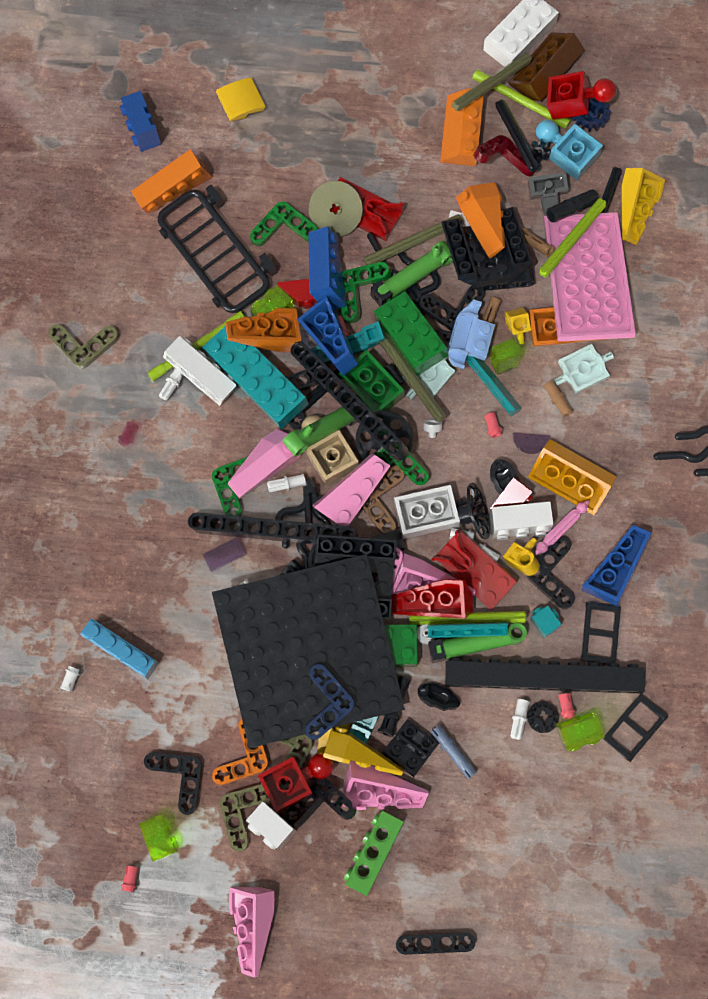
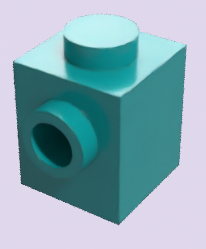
M548 605L545 608L540 606L532 612L533 616L530 620L543 638H546L562 625L558 620V613L554 608L550 609Z

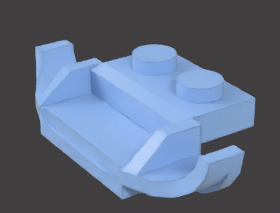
M474 299L456 317L447 349L451 364L462 370L465 367L464 362L467 355L481 360L486 359L495 324L478 319L477 314L482 302Z

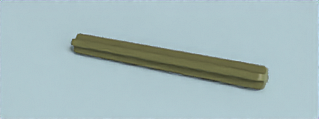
M529 53L523 54L453 101L452 107L456 111H460L531 63L532 56Z
M457 214L446 219L451 220L460 218L461 224L463 223V219L460 214ZM441 222L365 256V264L370 265L381 262L444 233Z
M383 332L385 340L380 342V345L435 421H443L446 417L444 412L386 332Z

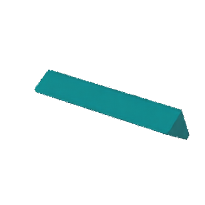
M467 355L466 362L511 417L518 413L522 407L485 361Z
M507 622L428 624L429 638L506 636L508 632Z

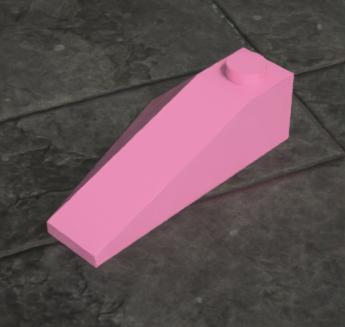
M276 429L263 437L228 482V485L239 499L300 458L301 455L294 457L282 442L288 435L287 433Z

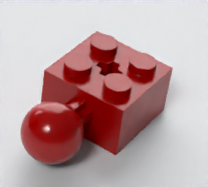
M584 71L549 77L547 109L553 120L588 114L589 98L595 97L599 102H609L616 95V85L612 80L603 78L590 88Z
M318 753L311 757L307 767L300 770L293 756L257 775L275 812L278 813L311 796L312 792L306 781L313 777L317 779L329 777L334 769L333 760L323 757L324 753ZM283 780L286 782L290 781L289 789H280Z

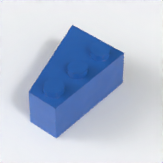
M141 91L121 97L122 105L119 107L122 115H127L128 120L125 122L128 130L134 133V136L131 137L135 147L139 146L140 151L143 152L161 145L156 126L152 121Z

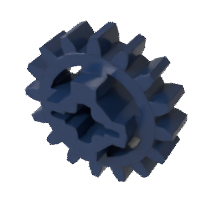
M595 97L589 98L588 114L573 116L572 121H576L577 126L581 125L582 130L588 128V132H590L594 128L595 131H598L599 126L604 128L605 123H608L611 110H608L610 104L599 102Z

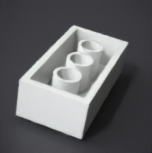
M522 0L485 38L483 50L505 67L523 54L531 51L557 24L559 12L544 0Z

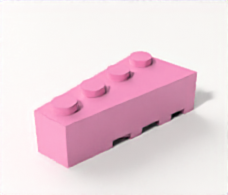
M371 453L312 506L338 525L349 526L390 465Z

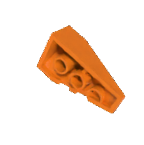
M495 182L467 187L456 196V200L489 258H492L505 248L504 228L501 224V218L503 217V211H501L500 207L502 202L501 193Z
M276 308L272 312H261L257 316L228 321L225 324L227 339L276 352H291L292 345L296 342H301L297 310L293 308Z

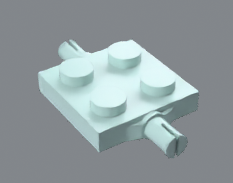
M590 344L558 360L563 375L554 378V382L558 386L567 381L575 394L609 378L610 375L605 368V362L613 359L614 356L611 351L601 356L596 352L593 345Z
M448 357L417 376L433 398L455 374V370L445 361ZM411 389L406 394V397L412 400L416 393Z

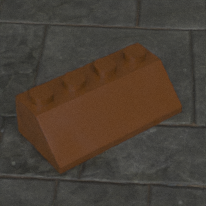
M551 32L531 55V63L517 71L508 84L522 95L532 100L541 101L547 96L549 77L565 74L573 62L580 57L584 48L574 33Z

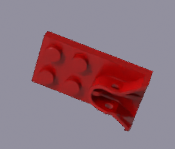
M339 177L338 181L351 185L361 197L363 215L357 227L387 241L404 212V204L402 202L391 203ZM334 204L332 212H336V214H338V210H340V207Z
M458 529L454 532V536L431 560L433 562L437 560L457 579L465 580L468 586L476 590L474 595L490 610H493L518 581L462 529Z

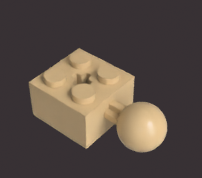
M317 415L306 417L302 422V429L321 419V417ZM340 430L308 447L306 450L307 456L325 486L349 474L359 465L357 458ZM332 456L333 458H336V459L332 461V460L329 459V457Z

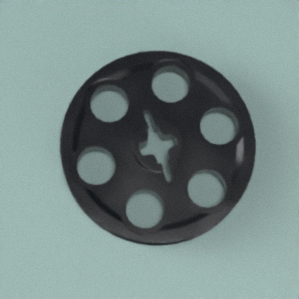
M381 410L373 412L382 419L383 423L398 438L405 437L408 439L409 443L406 447L411 451L413 433L406 419L393 411ZM399 420L402 426L399 429H393L391 422ZM359 424L356 432V447L360 456L365 460L370 449L378 451L382 446L372 436L370 440L362 441L360 434L367 431ZM379 457L381 460L386 462L385 458ZM393 462L390 467L396 466V464Z

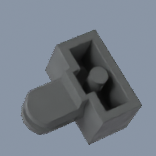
M566 172L528 179L530 200L541 199L542 211L545 216H547L546 210L549 207L559 203V195L567 194L569 190Z

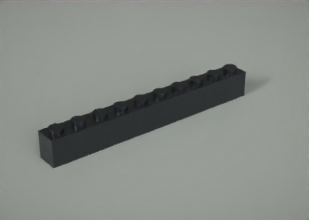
M450 658L449 661L445 662V687L642 694L645 692V668H639V664H627V667H619L617 663H609L607 666H600V663H588V666H581L579 662H568V665H560L558 661L540 664V661L531 660L528 661V664L520 663V660H509V663H501L500 659H489V662H481V659L471 658L469 661H461V658Z

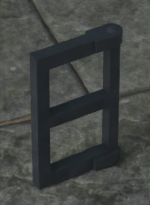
M586 602L580 661L601 664L616 663L621 607ZM591 610L614 613L613 633L590 629ZM589 635L612 638L610 658L587 655Z
M640 694L603 737V740L627 761L631 762L657 729L667 720L668 716ZM640 702L660 718L648 733H645L628 718ZM623 722L643 738L631 753L627 752L611 738Z

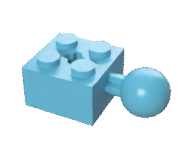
M543 120L536 127V136L539 140L542 138V142H553L555 144L551 149L549 159L577 181L601 154L603 145L576 124L564 136L559 134V127L552 120Z

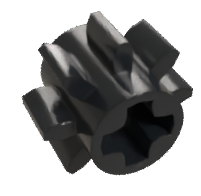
M540 138L538 143L533 141L531 143L533 148H530L538 163L542 159L547 161L549 158L547 154L551 153V149L548 147L549 142H542V138Z

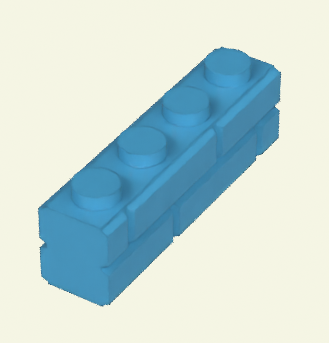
M92 618L80 634L147 680L159 664L156 660Z

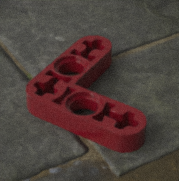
M498 135L479 145L473 154L474 158L480 163H488L502 155L524 175L531 177L536 172H530L517 146L503 135Z

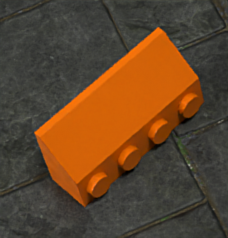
M463 89L447 96L440 163L476 166L477 160L473 154L479 145L484 94L460 111H456L452 107L453 101L471 89Z
M554 307L529 310L528 315L531 327L529 335L533 346L596 341H558Z

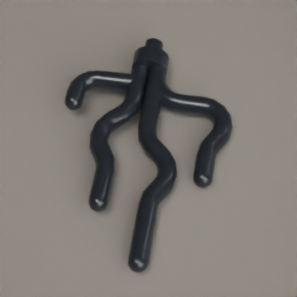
M368 233L367 238L374 251L382 249L374 234ZM404 251L397 254L400 260L407 266L414 262V260L407 257ZM392 270L390 277L398 273V271ZM436 271L430 273L433 279L432 284L419 289L417 283L405 290L417 308V302L421 296L439 287L441 280ZM427 300L424 301L425 307L428 305Z
M708 426L701 427L694 432L676 433L675 439L691 440L700 438L708 433ZM708 446L696 456L679 451L655 453L653 458L655 460L684 459L690 463H699L708 457ZM696 469L693 474L696 477L708 476V469Z
M313 478L306 479V486H303L302 503L299 506L282 508L276 514L275 520H283L285 515L298 514L304 511L305 523H313V511L314 516L322 524L331 525L330 520L312 506L323 497L318 495V486L314 485ZM282 541V547L284 549L289 548L290 543ZM296 543L297 550L302 556L303 568L307 569L309 568V553L304 547V543Z

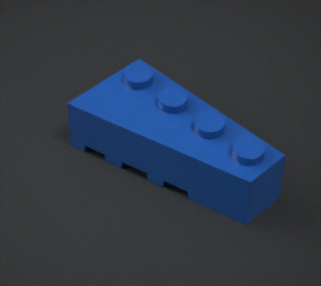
M327 226L309 232V293L317 302L327 296L334 308L338 309L347 306L338 248V236Z
M327 296L297 319L343 376L358 364L337 312Z
M633 525L618 542L617 546L606 556L601 565L596 568L590 578L582 585V591L618 607L651 539V532Z

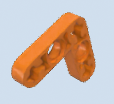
M242 718L238 723V728L247 758L214 769L212 779L218 785H226L262 773L268 768V759L264 746H258L256 750L248 748L247 738L245 739L244 736L246 735L245 729L242 728ZM262 750V754L258 755L261 761L264 760L265 763L259 769L257 766L254 767L256 758L255 756L251 758L250 754H256ZM238 764H243L246 767V771L243 775L239 776L235 773V767ZM231 767V773L234 776L233 779H230V775L225 776L224 781L222 782L220 779H216V776L219 775V771H222V773L229 772L227 768Z

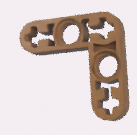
M398 466L390 467L380 480L386 484L384 490L379 491L375 488L368 497L372 504L368 506V502L365 501L362 509L381 534L396 530L395 521L378 499L404 480V472ZM393 471H395L396 473L400 472L399 479H397L396 477L392 478L390 480L392 484L389 485V482L385 478V476H387V478L389 479L393 476ZM374 507H379L382 511L377 517L373 516L370 512ZM384 516H386V518H384V521L386 522V524H392L391 530H383L384 524L382 523V521H380L379 523H377V521L381 520Z

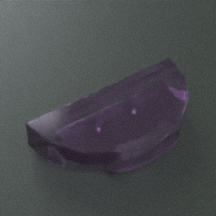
M512 434L516 447L527 454L541 452L551 437L548 435Z

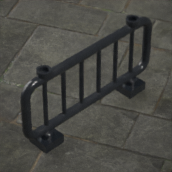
M212 185L205 188L207 196L199 190H189L159 212L157 217L158 224L161 227L159 232L164 239L169 238L205 284L214 296L211 300L217 308L221 306L229 313H238L268 291L270 280L266 273L268 272L273 277L278 273L276 266L266 253L259 256L261 264H258L213 207L215 204L219 209L224 206V202ZM191 197H197L202 204L169 227L165 222V216ZM205 207L212 218L185 238L179 240L172 230ZM215 220L223 231L190 254L183 243ZM226 234L234 245L201 268L193 257ZM237 248L244 259L211 282L204 270ZM247 261L255 273L222 296L215 287V284ZM258 275L263 282L261 288L239 304L231 306L225 300L226 297Z

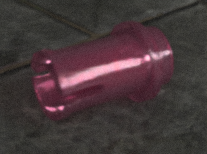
M128 421L122 434L118 436V443L125 447H128L129 444L131 445V440L138 426L133 422L131 425V422Z

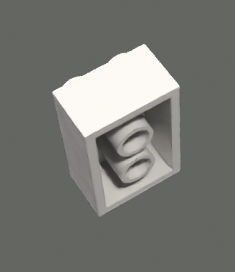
M451 485L394 497V506L403 539L459 527L460 520Z
M550 502L492 507L489 516L492 539L497 538L498 541L507 540L508 537L516 536L517 539H523L533 534L536 537H543L550 532L553 526Z
M263 801L246 820L249 823L247 827L255 835L264 836L263 842L274 850L276 848L281 850L297 832Z

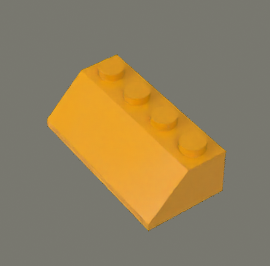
M549 439L528 478L575 505L588 500L587 512L595 515L617 476Z

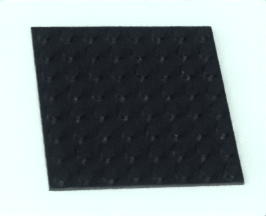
M367 554L212 592L249 748L305 735L306 725L332 703L310 677V668L315 664L324 665L354 701L353 709L333 727L405 710ZM315 668L313 676L315 678L319 676L322 679V682L319 684L323 686L324 682L331 679V677L328 675L325 678L322 674L324 670L322 668ZM333 682L328 683L326 691L329 694L336 693L337 685ZM342 690L338 696L332 698L334 701L337 698L341 701V708H349L348 703L350 700H344L341 697L344 694ZM327 711L324 714V720L329 723L335 720V713ZM318 718L316 721L319 724L316 727L311 725L309 733L317 732L321 726H323V729L327 726L322 723L321 718Z

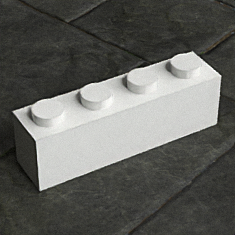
M179 336L164 351L163 358L219 406L235 390L237 386L235 381L229 375H224L217 364L210 363L203 352L195 350L188 339H183Z

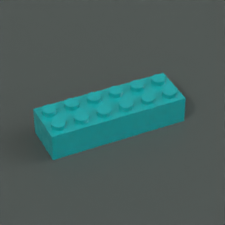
M226 326L202 347L206 354L235 381V384L281 430L309 404L306 397L256 347L229 341L227 339Z

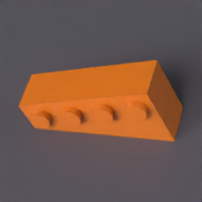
M189 149L131 192L141 209L146 213H150L213 177L203 161Z

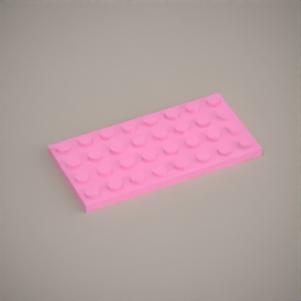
M618 212L600 213L550 273L558 341L635 338V326ZM585 214L571 215L555 223L550 222L547 216H544L546 243L553 246L556 250Z

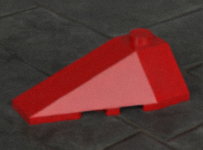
M443 579L391 595L392 614L466 619L473 612L472 592L465 580Z

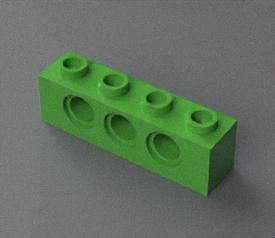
M384 811L381 814L376 813L371 823L375 826L371 833L367 831L362 841L365 843L362 851L358 849L353 859L356 864L353 870L348 869L344 880L347 881L345 885L365 896L368 895L404 823L403 821ZM380 828H384L388 832V836L384 840H380L376 836V832ZM374 846L379 850L376 858L368 857L367 850L369 847ZM367 865L370 871L366 877H361L358 874L359 866Z

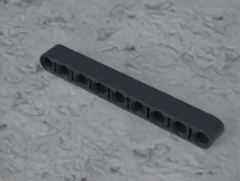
M296 342L292 345V356L393 459L401 461L408 456V448L303 342ZM375 422V425L370 427L371 423ZM388 434L387 438L382 440V437ZM400 447L399 451L394 453V450Z
M193 513L188 518L189 527L199 534L315 545L317 534L326 535L331 531L334 532V536H346L352 533L353 537H359L356 531L348 526L207 513ZM202 519V524L199 527H195L196 521ZM221 521L219 528L214 529L215 522ZM235 523H239V528L233 531L232 526ZM257 524V531L251 532V527ZM277 526V531L274 534H269L270 528ZM291 528H296L295 534L288 536V531ZM315 530L314 536L308 538V531Z

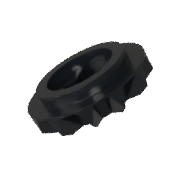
M540 701L530 707L527 719L534 731L548 733L558 725L559 714L557 708L551 703ZM542 709L545 715L551 716L545 720V726H543L541 719L535 718L541 715Z

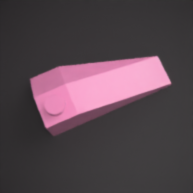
M404 553L392 586L391 595L443 579L455 578L422 559ZM468 586L472 592L473 597L476 590Z
M355 761L350 762L342 793L355 804L357 810H366V807L385 809V806H396L398 809L423 808L429 794L427 790L390 773L376 770L372 765L367 768L360 767Z
M229 887L230 915L234 914L236 927H233L234 934L238 935L240 944L237 947L241 972L252 977H258L267 943L274 914L275 898L273 890L262 887Z

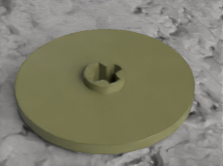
M330 181L319 186L312 194L309 202V215L312 223L318 229L329 226L340 237L351 233L359 225L363 215V203L359 193L351 185L342 181ZM334 204L340 207V210H338V214H336V212H332Z

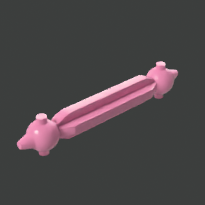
M589 501L578 503L576 509L571 510L544 537L543 542L537 544L534 554L545 553L548 550V546L553 545L580 518V515L587 511Z

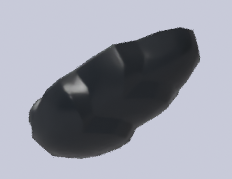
M496 459L490 468V478L494 483L497 493L501 494L513 477H516L518 480L520 479L509 462L503 459Z
M422 683L417 689L419 699L429 707L447 711L456 710L460 706L459 699L446 687L435 683Z

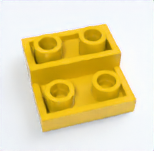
M251 77L232 82L216 90L230 121L245 119L248 114L264 111L265 109L263 100Z

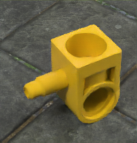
M523 307L504 311L507 328L513 335L517 334L519 344H524V332L531 331L528 313Z
M531 538L524 547L513 542L503 556L506 563L524 575L532 576L536 574L540 564L531 550L537 540Z

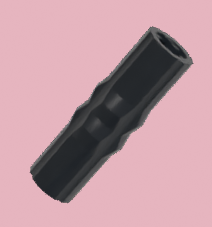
M593 189L549 207L546 210L547 218L550 222L555 223L591 207L599 199L598 194Z

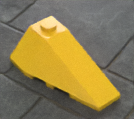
M626 168L622 182V240L632 245L638 244L646 228L645 222L648 217L652 216L654 212L652 209L655 203L659 202L665 184V179L644 168Z
M337 726L335 729L331 728L323 757L347 764L351 761H356V764L365 768L374 765L376 770L402 776V767L353 734L347 732L348 729Z

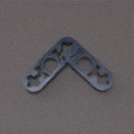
M315 664L310 668V677L332 703L306 725V735L313 740L322 737L354 707L352 697L322 664ZM315 668H322L324 670L322 674L325 678L328 675L331 677V679L324 682L323 686L319 684L322 682V679L319 676L316 678L313 676ZM333 682L337 685L336 693L329 694L326 691L328 683ZM342 690L344 694L341 697L344 700H350L348 703L349 708H341V701L338 698L334 701L332 698L338 696ZM327 711L335 713V720L329 723L324 720V714ZM321 718L322 723L327 727L323 729V726L318 729V735L314 733L311 735L309 733L311 731L310 726L316 727L319 724L316 720Z

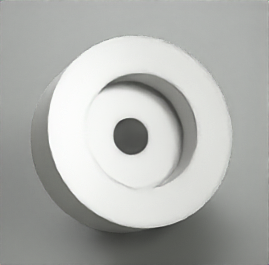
M435 419L423 421V430L429 432L428 437L435 438L436 432L442 431V421L436 422Z
M425 624L418 628L417 640L423 645H428V642L435 640V638H429L428 634L425 635V633H428V624Z

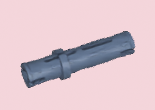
M440 724L430 732L441 745L440 748L447 752L467 780L477 773V770H475L456 746L453 737L450 738Z

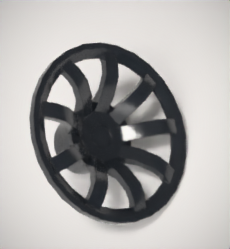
M470 483L467 487L468 504L457 508L458 517L462 525L473 523L479 536L486 540L490 537L491 533L488 508L479 487L475 483ZM479 497H480L481 502L478 503L477 505H475V504L478 502ZM482 507H484L485 513H484V512H477V510H479V509H481Z

